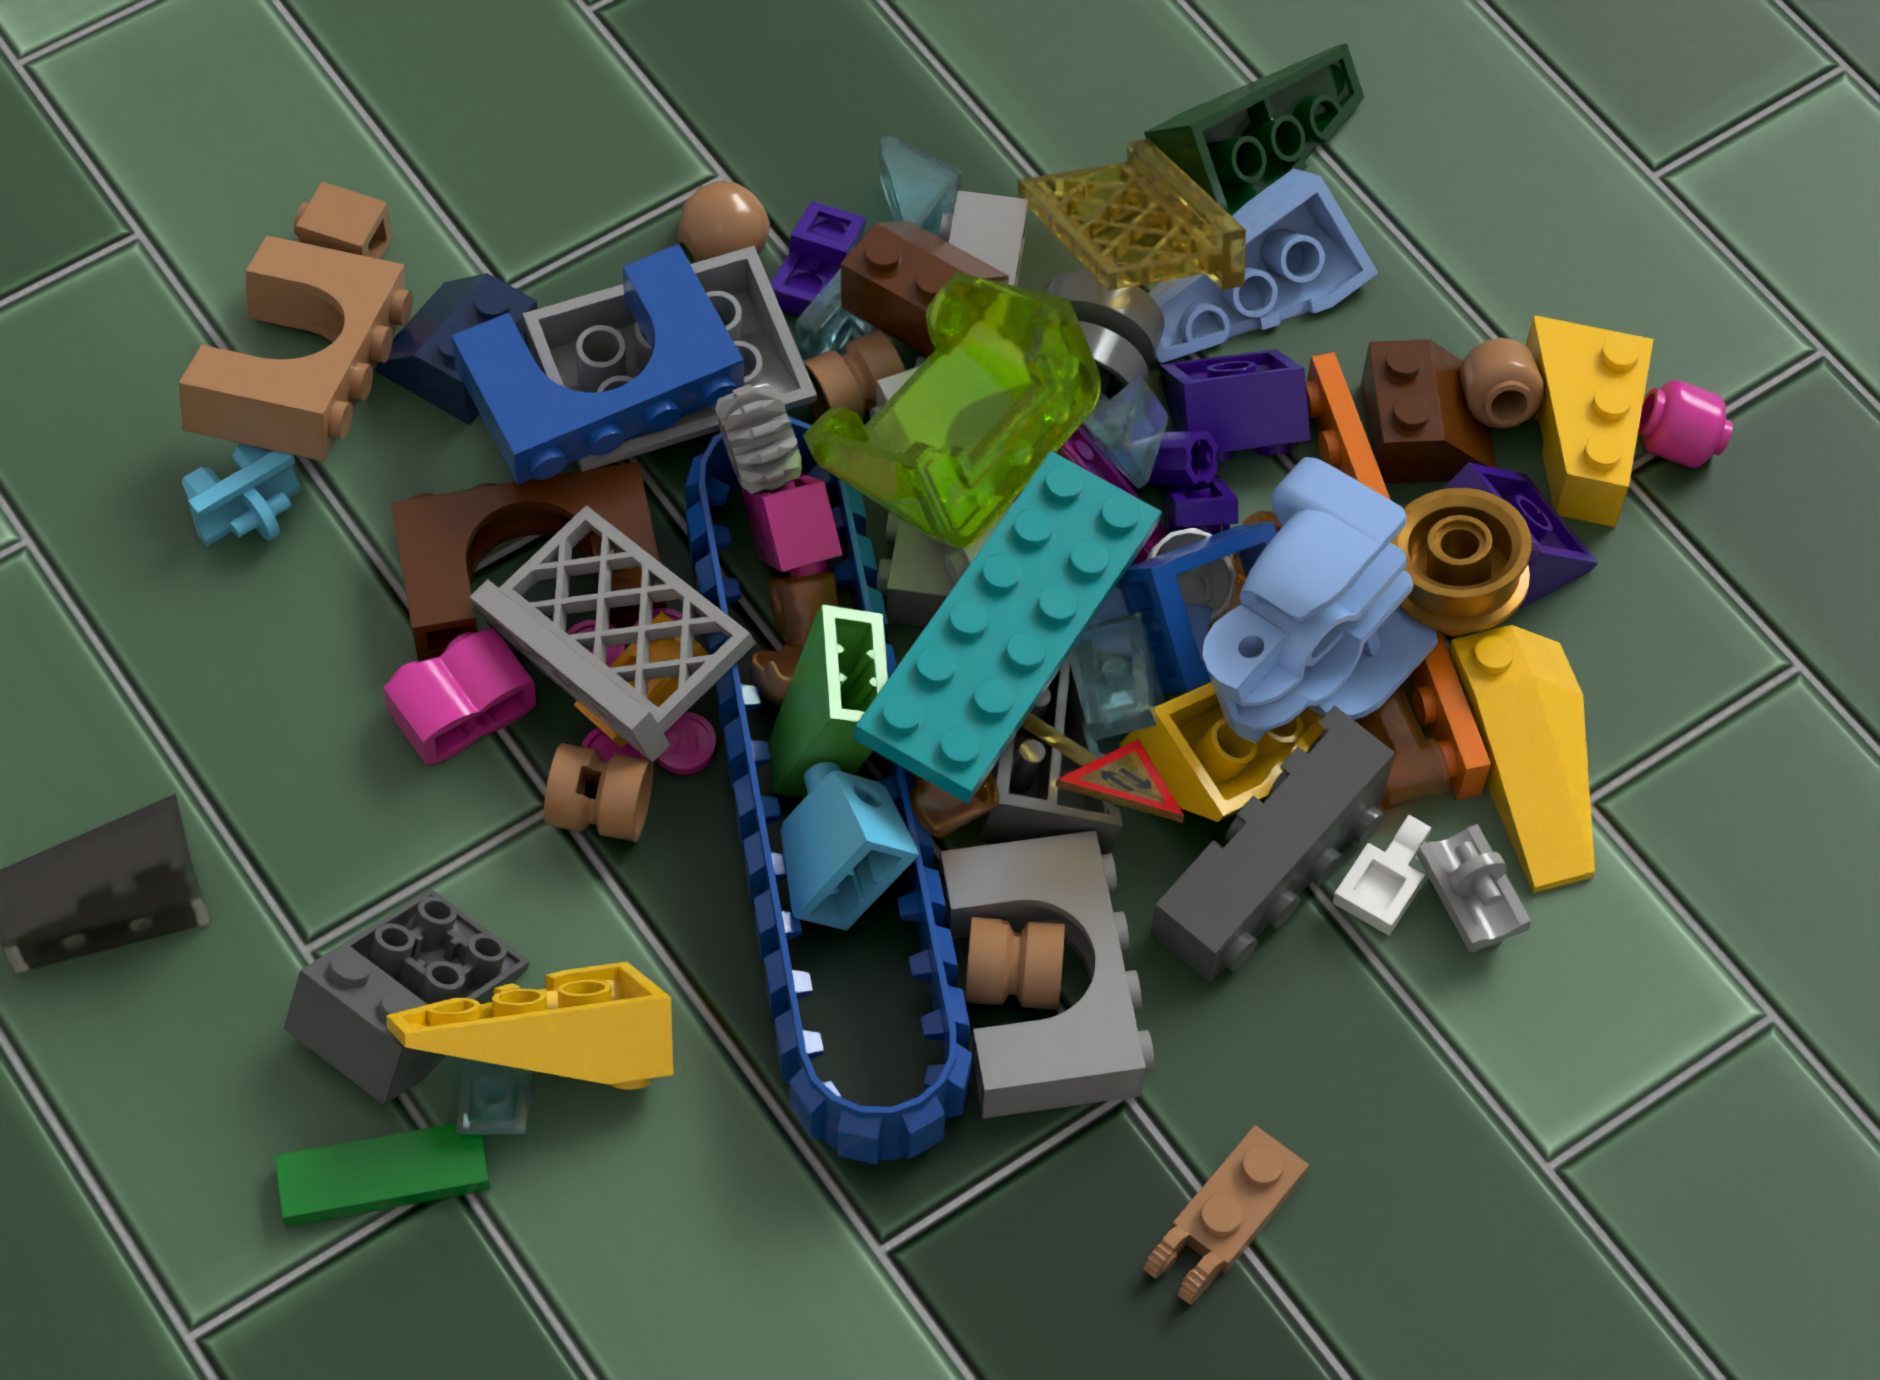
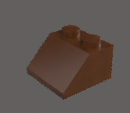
M911 221L875 223L841 262V308L937 361L949 356L1009 284V275Z
M1431 340L1369 342L1361 380V390L1368 440L1384 483L1451 481L1468 462L1496 468L1490 427L1485 426L1473 417L1465 401L1459 375L1463 361Z

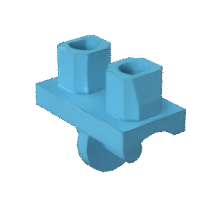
M241 443L231 454L234 467L237 469V472L221 481L210 467H200L183 477L181 482L189 503L196 533L207 547L231 532L240 538L256 528L267 541L281 534L275 516L292 507L289 498L302 491L293 469L295 459L292 454Z

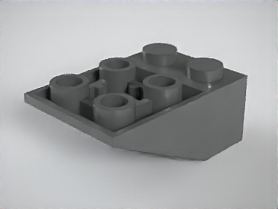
M430 888L301 969L283 1029L381 1104L385 1105L428 1076L446 1056L405 1048L387 1029L386 1015L452 998L474 999L480 1002V1004L492 1002L494 988L511 983L514 984L528 969L530 961Z

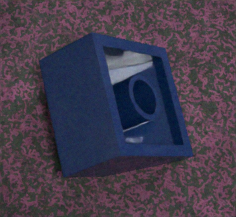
M488 273L444 282L395 336L388 360L385 363L378 362L374 371L466 424L471 425L480 414L455 368L451 335L509 312L525 342L523 313L538 309L537 300Z

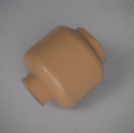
M1507 338L1487 340L1474 347L1462 362L1459 375L1467 407L1473 417L1485 426L1498 429L1516 427L1530 420L1540 409L1545 395L1544 381L1533 354L1528 347L1517 340Z

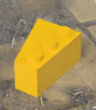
M1533 315L1525 346L1529 348L1536 359L1544 381V399L1534 417L1535 420L1538 419L1543 440L1542 456L1553 507L1562 517L1616 527L1629 488L1654 339Z

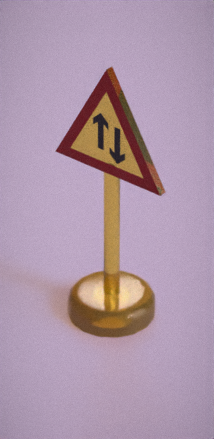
M1032 713L1028 715L1022 724V727L1082 766L1056 779L1055 787L1183 823L1184 814L1139 739L1098 758Z

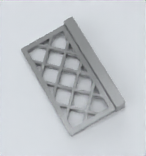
M587 505L502 586L498 588L487 579L470 596L489 627L495 628L506 643L652 763L671 745L664 732L756 644L750 632ZM591 530L602 538L600 556L572 559V548ZM614 548L620 553L614 554ZM635 567L642 569L640 588L611 591L613 570ZM599 573L598 593L569 597L570 576ZM557 578L555 599L528 602L522 597L536 582ZM655 580L661 585L654 586ZM680 599L683 602L682 620L652 624L653 602ZM640 604L638 626L609 630L610 608ZM597 610L594 632L572 635L566 633L567 614ZM696 613H698L701 617L695 618ZM553 616V621H551L548 617ZM722 632L729 638L714 654L693 657L694 635ZM681 637L680 659L649 663L651 641ZM637 643L636 665L609 668L606 665L608 646ZM594 648V653L592 654L587 649ZM679 676L678 689L659 707L647 699L649 679ZM635 681V687L631 686L628 682Z

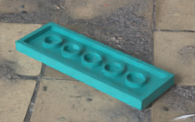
M1050 451L856 724L853 739L969 804L1157 527L1162 511Z

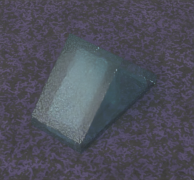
M892 136L880 138L879 176L892 221H911L932 234L939 236L943 213L954 214L958 190L961 191L962 171Z

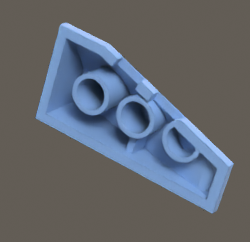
M1293 168L1243 205L1148 293L1159 305L1165 320L1164 332L1155 356L1156 362L1164 363L1225 343L1228 338L1258 328L1265 330L1280 325V321L1307 312L1314 314L1332 308L1378 274L1377 269L1320 175Z

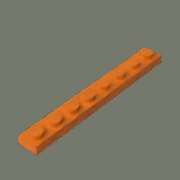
M1335 352L1311 356L1306 381L1308 417L1315 419L1319 430L1318 449L1321 460L1391 500ZM1436 630L1438 644L1410 674L1414 685L1413 705L1419 723L1421 725H1429L1435 741L1433 743V760L1437 773L1441 779H1449L1455 798L1459 801L1481 796L1491 763L1441 631Z

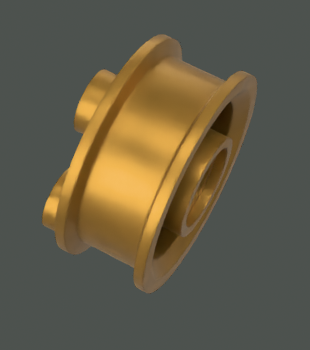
M1447 488L1427 493L1415 499L1404 508L1407 523L1391 543L1405 552L1407 566L1404 570L1411 575L1413 581L1411 593L1399 605V608L1406 615L1419 624L1441 631L1446 635L1461 636L1466 633L1482 631L1496 626L1518 610L1526 597L1529 587L1530 572L1528 562L1531 554V534L1525 519L1515 507L1504 499L1486 491L1472 488Z

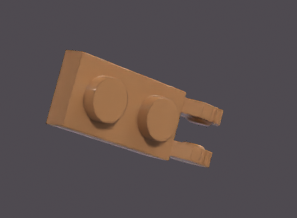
M1254 1125L1174 1220L1172 1229L1168 1231L1147 1258L1143 1270L1155 1279L1159 1278L1160 1275L1166 1273L1171 1268L1176 1258L1188 1245L1203 1258L1183 1279L1178 1296L1189 1305L1193 1304L1221 1271L1225 1274L1304 1180L1310 1164Z

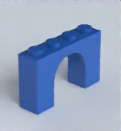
M679 244L622 266L624 300L653 353L643 371L633 380L618 388L604 392H580L555 383L536 364L509 312L451 335L455 368L517 485L531 479L544 480L553 477L561 472L567 464L591 454L594 456L608 454L617 449L623 441L644 432L666 430L673 426L680 417L704 407L708 409L716 408L718 398L732 393V390L744 386V359Z

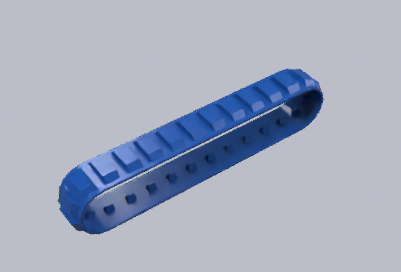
M789 417L802 458L801 472L820 479L825 483L844 561L832 566L834 583L836 586L850 589L854 610L883 614L889 679L897 665L893 646L888 644V621L882 592L877 590V567L871 539L866 537V513L861 489L853 484V465L833 438H827L813 425ZM721 433L712 437V441L705 453L693 459L685 485L686 522L693 573L696 574L697 592L728 615L727 605L741 599L738 579L721 576L718 552L731 546L729 527L712 524L711 517L717 506L726 505L729 494L741 486L733 471L724 441L720 435ZM722 632L706 633L707 652L710 655L714 654L729 638ZM736 662L715 683V699L721 734H724L725 758L730 786L734 790L735 815L740 844L744 846L745 872L750 901L754 904L755 929L760 958L764 962L765 987L771 1021L775 1022V1041L782 1081L789 1083L790 1108L811 1139H824L833 1149L837 1150L838 1157L878 1165L879 1160L891 1161L902 1156L910 1160L944 1140L947 1118L962 1116L970 1084L972 1053L968 1051L970 1023L963 990L956 988L958 964L951 930L945 928L946 905L939 871L933 869L934 847L927 813L921 811L922 788L920 778L883 756L887 778L880 781V783L887 788L919 852V856L905 869L910 893L897 898L900 919L916 921L921 952L909 957V965L912 978L928 981L933 1012L922 1016L920 1021L924 1038L939 1040L944 1064L928 1065L924 1080V1087L928 1089L919 1097L911 1098L892 1107L861 1106L842 1098L832 1081L822 1082L816 1076L810 1061L824 1054L821 1034L819 1032L803 1030L798 1006L799 999L813 993L810 973L792 970L787 944L788 940L801 935L802 929L800 919L794 918L792 912L781 911L777 882L787 878L783 854L771 853L766 825L781 818L778 798L761 796L756 771L757 768L771 762L768 742L752 740L750 738L746 713L761 707L758 687L741 684Z

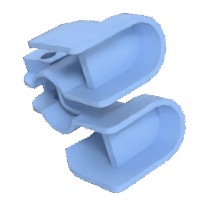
M1304 457L1273 490L1271 496L1272 509L1283 527L1265 547L1249 571L1239 594L1241 605L1216 621L1204 639L1203 659L1226 724L1238 737L1253 743H1257L1268 730L1288 724L1306 708H1309L1321 717H1324L1334 705L1353 720L1367 716L1379 709L1438 644L1436 630L1414 621L1398 607L1413 589L1411 575L1404 570L1407 566L1405 552L1391 543L1407 523L1404 509L1317 458Z

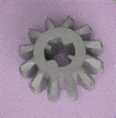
M767 383L752 387L749 384L732 390V393L718 398L715 408L716 419L727 455L740 486L751 494L764 490L770 492L785 487V483L800 478L802 458L797 446L798 442L785 405L781 401L776 389Z

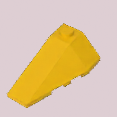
M1507 625L1452 639L1448 652L1491 763L1485 783L1532 893L1593 878L1595 874L1584 700L1583 693L1560 642L1514 625Z
M1212 682L1152 708L1123 739L1119 746L1121 748L1139 739L1181 809L1219 822L1238 813L1253 795L1260 801L1268 797L1273 783L1282 773L1280 765L1297 746L1304 752L1308 751L1313 742L1322 733L1323 729L1319 726V722L1323 717L1306 708L1288 724L1268 730L1257 743H1253L1238 737L1226 724ZM1136 751L1125 755L1140 779L1145 782L1146 778L1151 782V789H1148L1154 799L1165 802Z
M629 962L568 969L546 974V988L538 990L520 989L519 985L513 983L495 987L492 1002L484 1004L469 998H452L386 1015L387 1029L405 1048L602 1083L624 1090L644 1088L651 1084V1078L674 1075L671 996Z

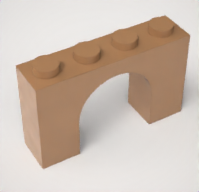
M266 235L245 271L248 318L310 331L327 338L333 343L317 353L295 359H267L201 345L179 381L182 431L325 462L337 438H346L351 426L353 408L357 401H365L372 386L373 371L378 362L385 363L388 360L393 343V334L398 325L405 326L412 310L413 294L412 291L405 290V264Z

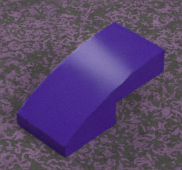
M811 201L791 233L789 254L770 283L781 311L818 323L823 322L841 287V262L860 242L866 227V217Z

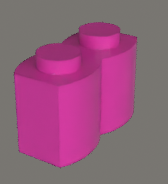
M495 628L484 629L476 633L466 632L457 636L449 643L445 652L440 657L423 662L414 661L403 665L383 687L387 712L426 766L453 757L473 744L482 735H487L506 727L525 716L536 706L535 683Z

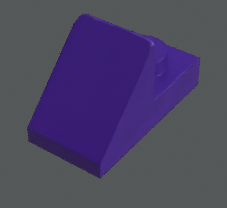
M1214 476L1209 484L1160 485L1164 527L1168 533L1196 528L1215 535L1230 529V524H1239L1238 498L1221 476Z

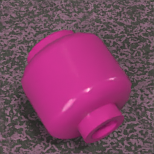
M1671 380L1660 389L1652 388L1645 396L1638 434L1642 435V442L1648 453L1686 467L1697 468L1704 464L1712 454L1720 455L1723 453L1729 443L1733 425L1731 421L1726 420V405L1719 394L1683 381Z

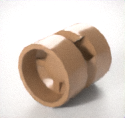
M874 330L847 342L846 353L843 355L830 349L803 361L817 394V401L808 403V406L819 426L829 435H835L862 423L865 419V410L870 412L871 408L876 407L877 380L905 371L899 354L890 339L882 331Z
M561 743L553 758L544 802L545 825L583 832L590 824H594L601 836L637 842L641 836L648 813L653 783V763L645 758L615 753L608 761H603L599 751L596 749ZM591 786L598 787L596 799L589 798Z
M972 917L965 1003L1002 1005L1009 995H1016V999L1022 1008L1058 1010L1065 924L1028 921L1021 930V933H1016L1013 931L1009 921Z

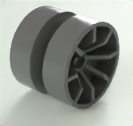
M1074 270L1061 273L1052 278L1044 287L1032 320L1031 332L1028 334L1023 346V351L1040 381L1038 406L1054 398L1059 399L1084 431L1090 432L1115 430L1123 418L1135 417L1147 383L1148 370L1154 362L1165 327L1163 313L1156 301L1134 283L1106 272Z

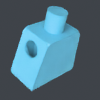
M821 762L813 765L805 772L804 782L808 795L783 821L780 831L791 909L794 918L847 931L919 856V852L884 785L874 780L842 772L840 765L837 763Z

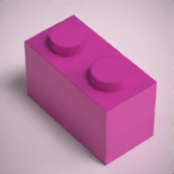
M801 472L800 478L785 483V487L770 492L764 490L751 494L741 487L759 560L781 572L789 571L791 578H799L826 570L828 568L827 559L843 555L824 481Z

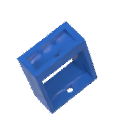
M1274 521L1238 525L1128 568L1120 580V584L1153 693L1185 692L1211 682L1204 660L1201 661L1176 575L1238 552L1245 577L1247 578L1249 571L1265 547L1277 534Z

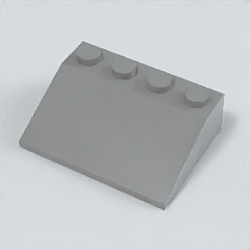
M755 246L690 264L744 359V386L750 384L752 387L763 383L771 385L778 391L786 410L817 401V394ZM623 284L523 313L525 344L536 364L555 383L571 390L604 392L623 386L643 371L653 353L624 300ZM704 407L680 417L673 426L666 430L644 432L623 441L617 449L602 456L591 454L577 460V463L583 472L719 431L720 427L716 419L715 408L708 409Z

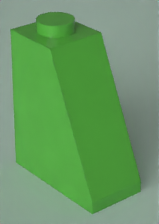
M823 604L818 609L770 735L773 794L805 798L808 792L804 782V774L810 767L821 762H834L840 765L842 772L855 775L873 752L872 749L854 740L853 736L856 724L888 681L883 614Z

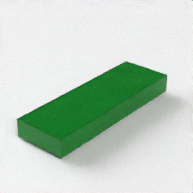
M479 1119L274 1155L282 1218L285 1227L491 1190Z

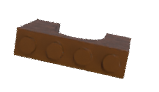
M639 461L625 464L611 463L583 472L576 471L556 474L544 480L531 479L519 485L516 482L498 485L483 483L467 490L437 495L422 493L412 496L407 500L391 502L418 661L440 657L445 652L449 643L457 636L466 632H478L473 601L470 598L471 583L477 566L491 550L508 540L522 536L542 535L553 537L586 505L660 562ZM591 530L574 547L585 557L600 556L602 538ZM614 548V554L620 553ZM635 567L613 570L611 591L640 588L642 569ZM594 573L598 589L599 573ZM656 580L654 582V586L661 585ZM666 601L653 602V609L667 608ZM640 604L610 608L609 624L615 628L635 624L639 619Z

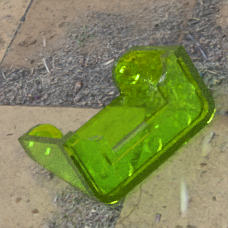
M956 272L937 292L927 309V328L936 349L866 425H864L857 412L842 407H835L822 414L806 431L803 437L814 460L820 467L931 539L962 549L970 547L985 533L1025 488L1049 452L1056 453L1087 419L1097 404L1101 389V379L1070 299Z

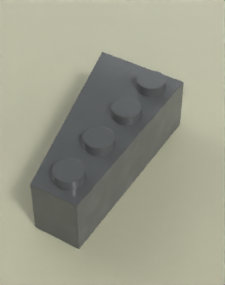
M1335 705L1319 722V726L1323 730L1321 739L1315 747L1307 754L1297 746L1280 765L1282 773L1273 783L1268 799L1263 803L1253 795L1237 813V817L1227 830L1225 840L1228 843L1225 847L1216 841H1212L1155 904L1151 935L1209 983L1226 967L1232 971L1238 969L1254 951L1258 942L1255 938L1269 924L1274 928L1283 925L1298 907L1301 900L1299 895L1312 882L1317 886L1324 884L1342 862L1343 855L1341 853L1354 840L1360 845L1364 844L1372 837L1384 820L1385 814L1380 810L1395 752Z

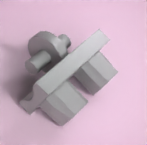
M1478 824L1470 826L1448 839L1419 845L1417 857L1469 953L1485 950L1502 943L1504 939L1529 930L1531 919L1505 874L1507 866L1502 856L1492 851Z

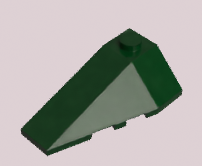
M1347 43L1339 44L1184 111L1144 132L1162 187L1215 232L1249 200L1293 168L1304 171L1307 168L1304 161L1320 142L1331 139L1364 99V94Z

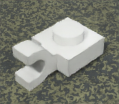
M1408 815L1385 852L1367 843L1335 891L1333 904L1390 936L1423 885L1425 875L1415 870L1414 866L1419 861L1417 857L1418 847L1426 843L1425 840L1431 832V827Z

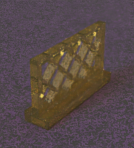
M1150 139L1127 142V162L1018 180V197L1028 199V207L1108 291L1206 274L1221 290L1244 286L1246 229ZM1115 263L1124 264L1123 266H1114Z

